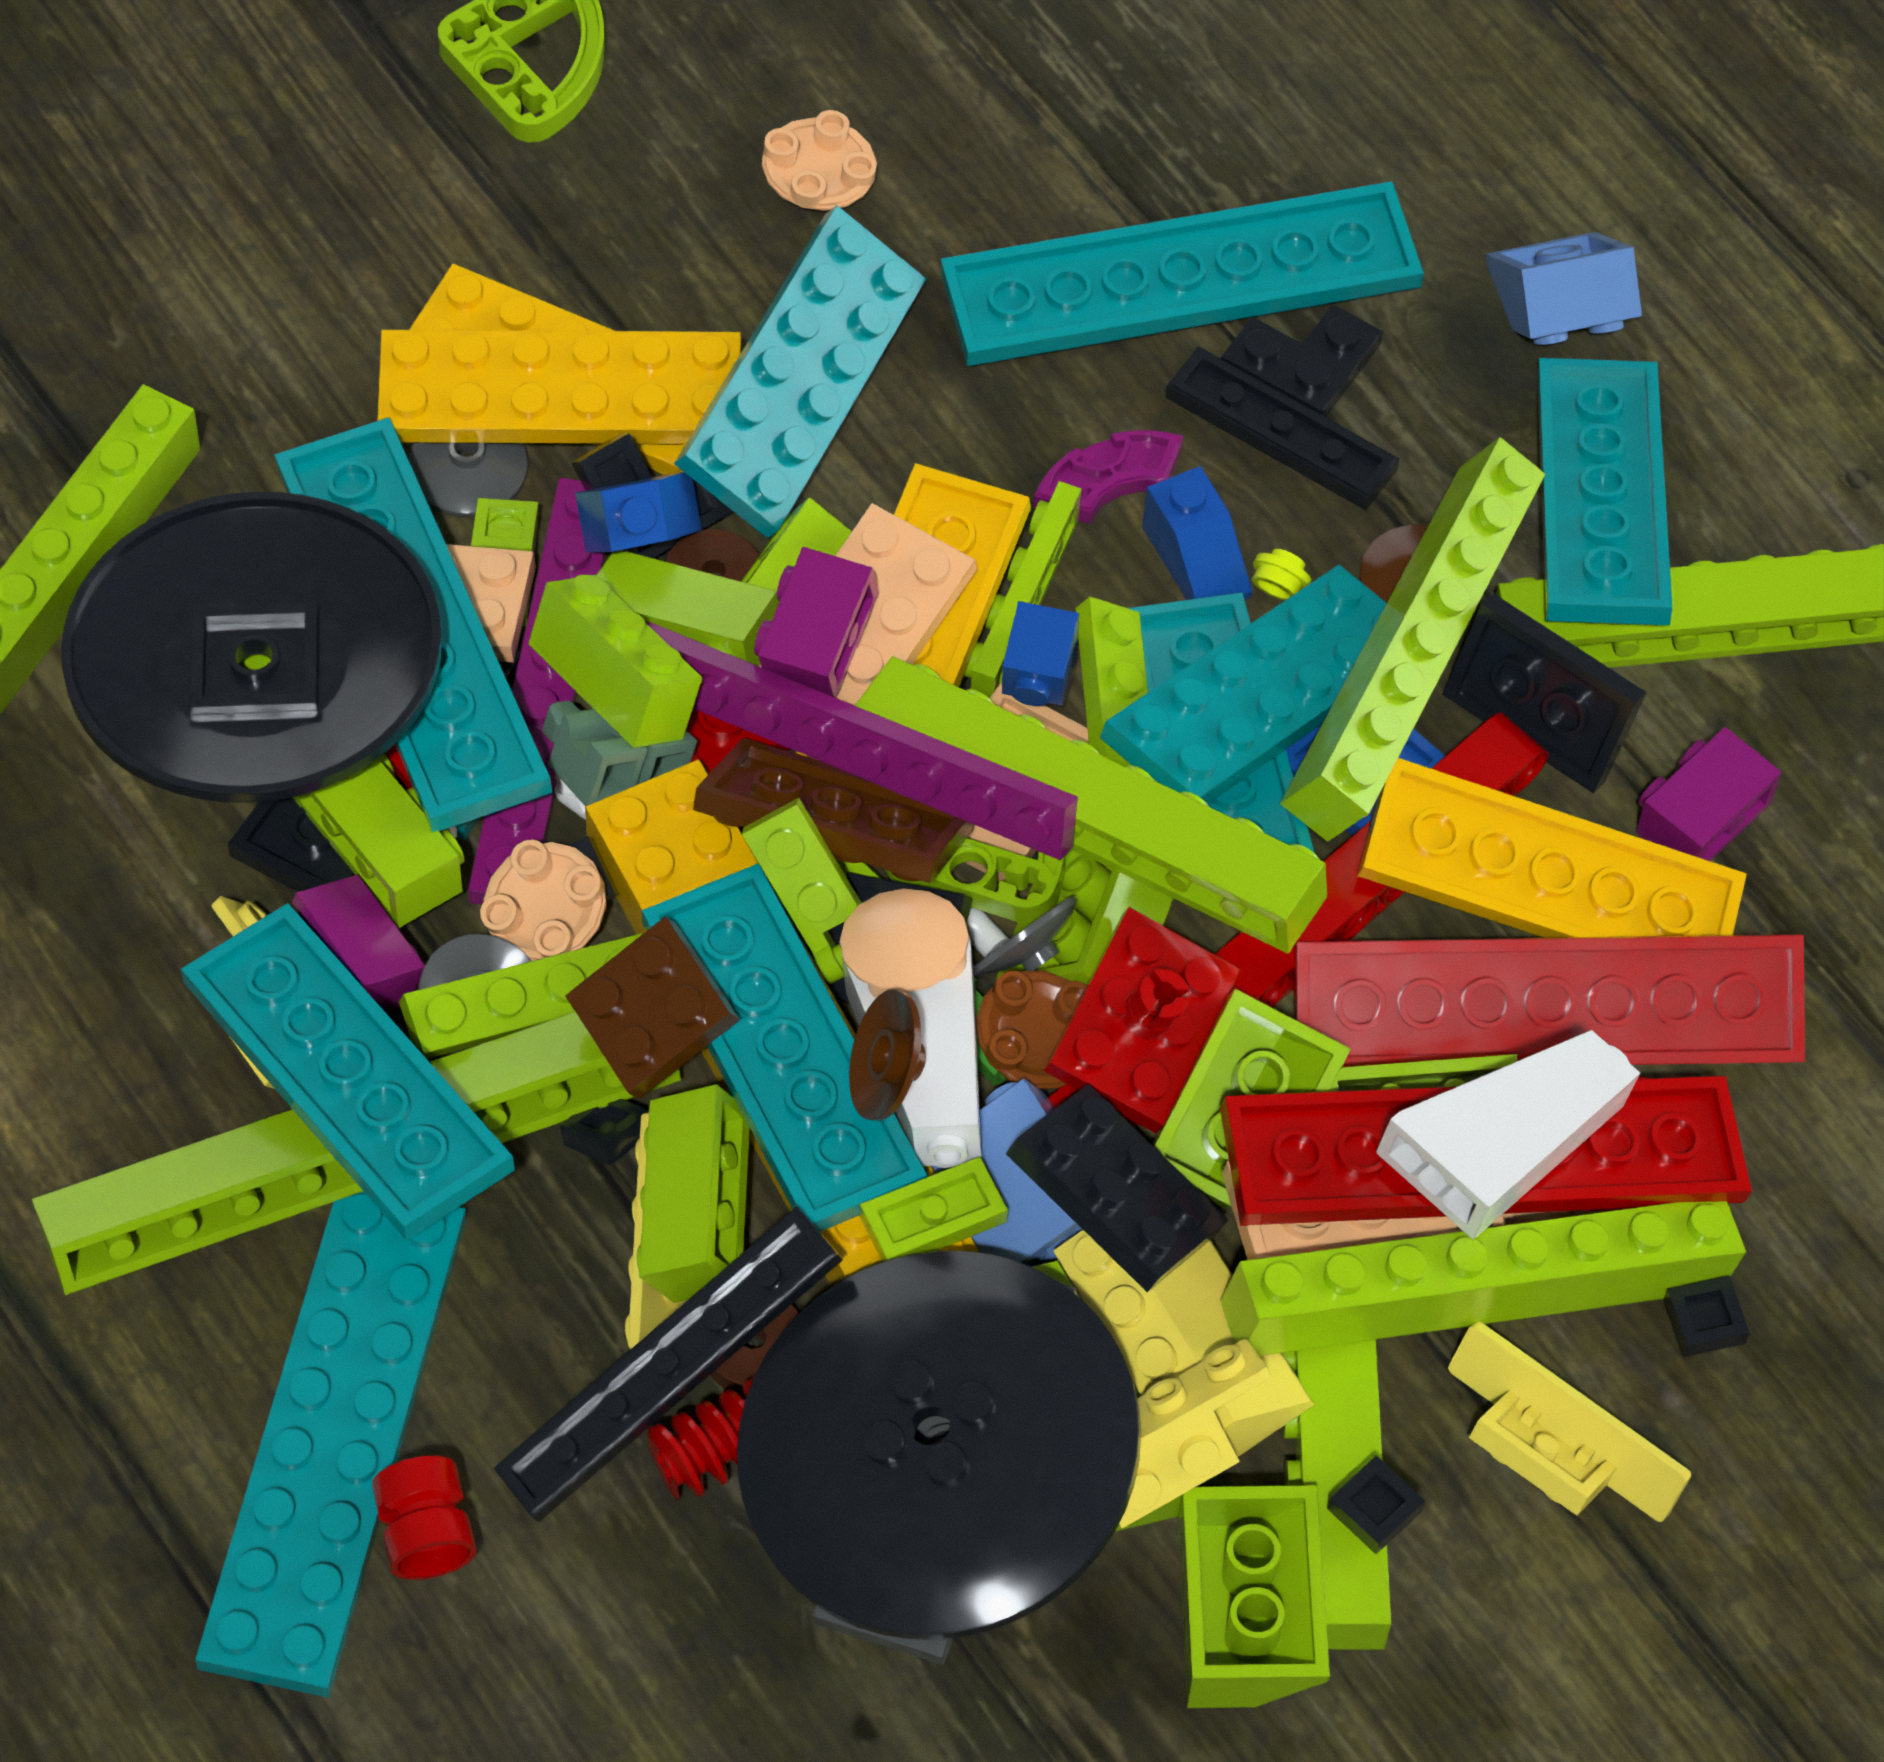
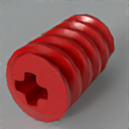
M754 1378L743 1382V1399L731 1389L720 1393L718 1400L719 1410L708 1401L697 1404L695 1408L696 1422L684 1412L673 1416L671 1421L672 1434L659 1423L648 1428L647 1438L651 1455L663 1481L675 1500L679 1501L678 1486L683 1483L697 1497L704 1495L702 1474L709 1472L721 1486L729 1483L726 1463L732 1460L737 1465L739 1425L745 1400Z

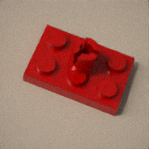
M1128 907L1116 925L1043 1071L1078 1091L1089 1084L1119 1114L1156 1134L1164 1126L1240 969Z

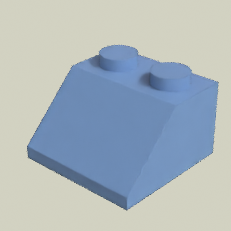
M1598 232L1485 254L1487 267L1512 330L1533 339L1534 344L1559 343L1568 339V331L1587 327L1590 333H1606L1620 330L1624 327L1623 320L1642 316L1634 247Z

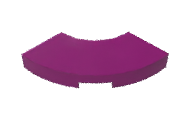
M1154 430L1124 431L1110 434V439L1093 444L1082 450L1075 448L1061 458L1047 472L1034 494L1033 508L1037 507L1040 500L1050 502L1058 482L1061 481L1082 488L1078 521L1090 524L1101 507L1115 498L1141 491L1146 492L1148 486L1171 478L1183 447L1184 436Z

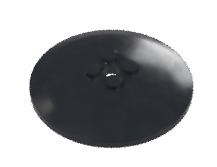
M243 492L205 498L165 512L142 524L108 550L90 570L78 588L69 607L61 644L62 669L68 697L75 715L85 732L98 748L116 764L153 786L175 794L217 802L253 803L300 796L325 788L367 767L387 752L415 722L429 699L440 666L442 636L435 594L426 574L407 548L386 529L362 514L327 500L284 492ZM251 655H263L271 659L265 667L256 670L245 669L239 665L243 659Z
M934 1251L911 1254L868 1267L840 1281L805 1307L781 1332L771 1346L754 1376L745 1400L739 1425L737 1465L742 1500L749 1522L761 1546L777 1570L794 1589L828 1614L857 1628L885 1636L922 1640L965 1637L1012 1623L1038 1610L1065 1591L1100 1555L1115 1533L1126 1511L1135 1485L1141 1448L1140 1410L1135 1386L1127 1364L1113 1336L1095 1312L1062 1283L1035 1268L992 1254L970 1251ZM939 1416L950 1421V1430L947 1436L939 1443L924 1445L915 1440L916 1429L925 1419Z

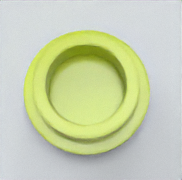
M1273 549L1271 554L1258 553L1253 562V567L1256 570L1252 577L1254 585L1266 594L1283 601L1309 585L1312 580L1308 573L1304 571L1306 566L1304 561L1286 550Z

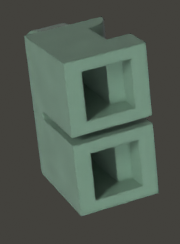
M570 700L550 705L542 729L543 734L554 744L548 766L585 806L690 763L697 740L685 731L683 740L633 748L593 708L580 711Z

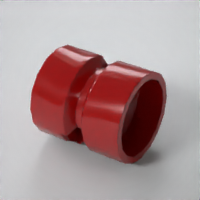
M442 1456L410 1458L388 1466L372 1480V1490L379 1521L388 1526L384 1531V1543L392 1574L397 1578L407 1580H425L457 1571L472 1561L476 1556V1544L469 1515L463 1510L457 1509V1503L464 1498L457 1464L452 1459Z

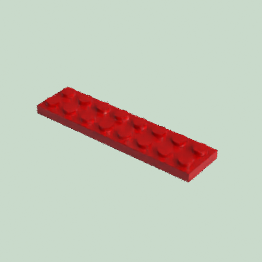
M1804 935L1297 941L1294 945L1295 1020L1350 1048L1351 1050L1342 1067L1517 1054V1060L1520 1061L1590 1030L1596 1033L1608 1045H1612L1623 1052L1631 1065L1805 1062Z
M1726 1076L1637 1079L1624 1106L1503 1214L1638 1208L1676 1202L1727 1201L1728 1204L1745 1203L1752 1189ZM1456 1087L1225 1096L1220 1112L1240 1226L1446 1217L1444 1213L1383 1160L1376 1151L1390 1119L1399 1111Z

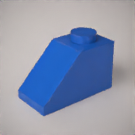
M1196 467L1148 486L1142 528L1185 599L1190 600L1241 592L1243 593L1244 600L1251 598V584L1229 511L1202 467Z
M685 472L575 492L586 553L613 552L668 541L702 530L693 479Z
M1018 601L1002 666V694L1011 695L1017 701L1031 706H1043L1047 703L1063 706L1077 670L1079 613Z

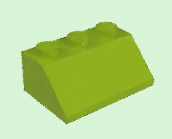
M1071 849L1065 855L1064 880L1056 906L1072 895L1075 896L1078 902L1069 920L1052 941L1059 950V953L1034 971H1046L1066 978L1070 982L1079 981L1087 985L1116 925L1126 909L1130 907L1157 923L1164 925L1174 898ZM1032 884L1029 894L1031 892H1038V885ZM1017 922L1012 937L1030 924ZM1020 964L998 972L996 980L1005 972L1026 970Z
M1235 989L1227 995L1164 1126L1157 1132L1151 1145L1157 1148L1162 1156L1198 1191L1203 1193L1210 1202L1233 1211L1222 1176L1224 1167L1229 1162L1220 1112L1225 1096L1329 1092L1351 1049Z
M1318 1485L1195 1487L1182 1494L1178 1513V1537L1187 1708L1257 1707L1328 1682L1330 1671Z

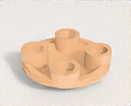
M834 110L823 111L816 118L792 121L781 128L773 129L765 137L762 169L768 184L783 199L802 208L826 211L831 210L836 205L840 208L847 207L864 197L874 183L877 161L871 145L855 129L850 127L849 119L843 113Z
M533 839L525 840L515 846L511 856L507 857L491 876L483 899L484 902L480 909L481 920L492 936L502 938L514 944L531 961L582 949L599 930L606 909L605 883L594 862L576 848L554 842L542 844Z
M904 888L879 893L859 904L844 922L839 942L846 966L859 980L868 984L869 992L877 998L888 990L910 992L930 988L944 979H952L961 975L966 968V949L969 935L964 917L950 901L929 891Z

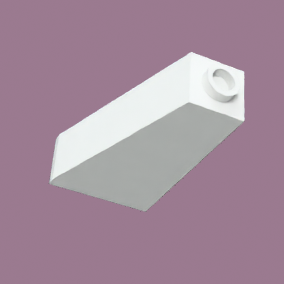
M970 937L966 949V968L961 975L952 979H944L930 988L905 992L912 997L918 1009L921 1025V1043L925 1048L926 1058L920 1077L912 1082L905 1099L894 1113L922 1166L952 1168L977 1157L982 1159L974 974ZM842 955L846 994L860 1025L865 1012L876 997L869 992L868 984L859 980L846 966Z
M1590 1030L1399 1111L1390 1119L1376 1153L1474 1240L1624 1106L1640 1072L1629 1063L1623 1052L1612 1045H1608L1596 1033Z

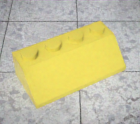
M1084 1230L1053 1250L1083 1301L1095 1312L1113 1336L1125 1359L1132 1381L1141 1396L1145 1395L1147 1390L1157 1382L1175 1378L1200 1364L1217 1348L1234 1344L1220 1302L1233 1274L1212 1240L1148 1293ZM1283 1353L1260 1356L1266 1364L1271 1377L1214 1410L1237 1458L1314 1405Z

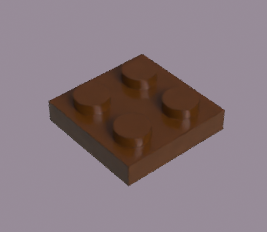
M666 916L565 995L626 1091L638 1100L740 1020L677 924Z

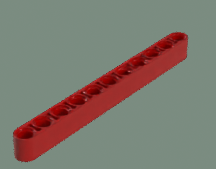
M1500 712L1488 719L1431 769L1517 796L1541 772L1548 760L1549 752L1504 713ZM1371 821L1323 861L1326 862L1327 898L1297 941H1350L1405 893L1404 891L1357 876ZM1241 932L1215 954L1240 969L1228 995L1237 989L1273 1008L1294 990V946L1287 954ZM1065 1085L1053 1093L1049 1100L1056 1109L1077 1093L1078 1090ZM1121 1115L1134 1128L1138 1125L1136 1122Z

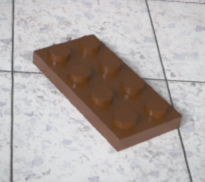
M742 738L698 785L693 806L694 811L713 816L721 824L741 827L747 826L789 802L800 798L836 859L847 863H866L891 871L895 877L905 881H924L930 883L972 832L974 825L822 761L746 738Z

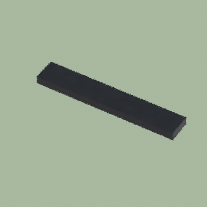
M797 1206L493 1469L534 1520L540 1522L843 1261L842 1257L808 1216Z

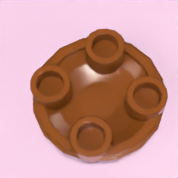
M1008 971L1003 973L982 998L976 1017L978 1044L989 1064L1011 1082L1018 1083L1024 1078L1039 1089H1058L1067 1085L1043 1070L1086 985L1079 981L1070 982L1066 978L1046 971Z

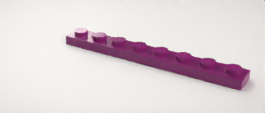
M559 478L512 689L513 696L550 776L553 793L484 816L468 889L469 903L483 904L491 876L506 858L511 856L512 850L517 844L532 839L543 844L547 840L556 798L554 789L557 781L555 779V772L548 766L554 744L543 734L542 729L550 705L568 700L575 705L578 693L528 643L546 582L571 579L579 575H597L606 562L608 552L586 553L575 496V492L585 491L580 480Z
M651 622L647 623L670 647L677 650L681 657L702 677L693 706L694 709L1058 860H1061L1073 848L1077 796Z

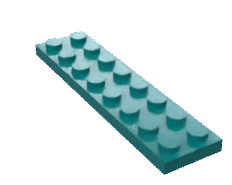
M1392 181L941 258L940 275L967 366L1420 288L1424 276Z
M388 417L274 454L277 470L287 493L306 495L336 503L368 517L386 529L414 556L426 574L435 594L442 636L441 661L436 682L418 718L395 743V747L432 832L441 831L553 793L550 776L390 418Z
M364 1191L333 1202L195 1658L197 1670L330 1698L380 1524L372 1490V1480L380 1471L398 1461L466 1225L465 1208H456L406 1241Z

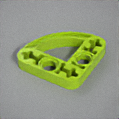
M473 0L450 13L440 22L438 27L439 54L447 66L512 136L527 143L543 141L560 131L575 118L586 105L598 84L605 53L604 20L599 0H540L539 5L536 4L539 0ZM511 5L520 7L526 12L523 17L515 21H505L495 15L500 8ZM572 12L581 35L579 50L566 77L551 91L511 47ZM457 37H461V38H462V39L457 40V41L454 42V38H457ZM474 38V42L469 44L466 42ZM499 68L507 70L513 75L512 79L499 85L490 84L482 78L487 71ZM521 94L522 104L529 111L528 113H525L523 115L521 114V102L518 99V97H520ZM540 111L542 113V115L538 117H535L533 115L539 113Z
M966 838L930 883L924 881H905L895 877L891 871L885 870V872L893 881L964 894L972 899L970 906L972 908L1015 922L1031 924L1056 906L1064 880L1065 856L1058 860L1039 852L1038 860ZM967 861L977 862L987 870L981 880L971 884L955 880L951 875L952 871L957 865ZM1003 872L1005 882L999 880V890L994 892L997 887L998 873ZM1029 883L1038 885V892H1031L1027 899L1018 898L1017 890L1024 891Z

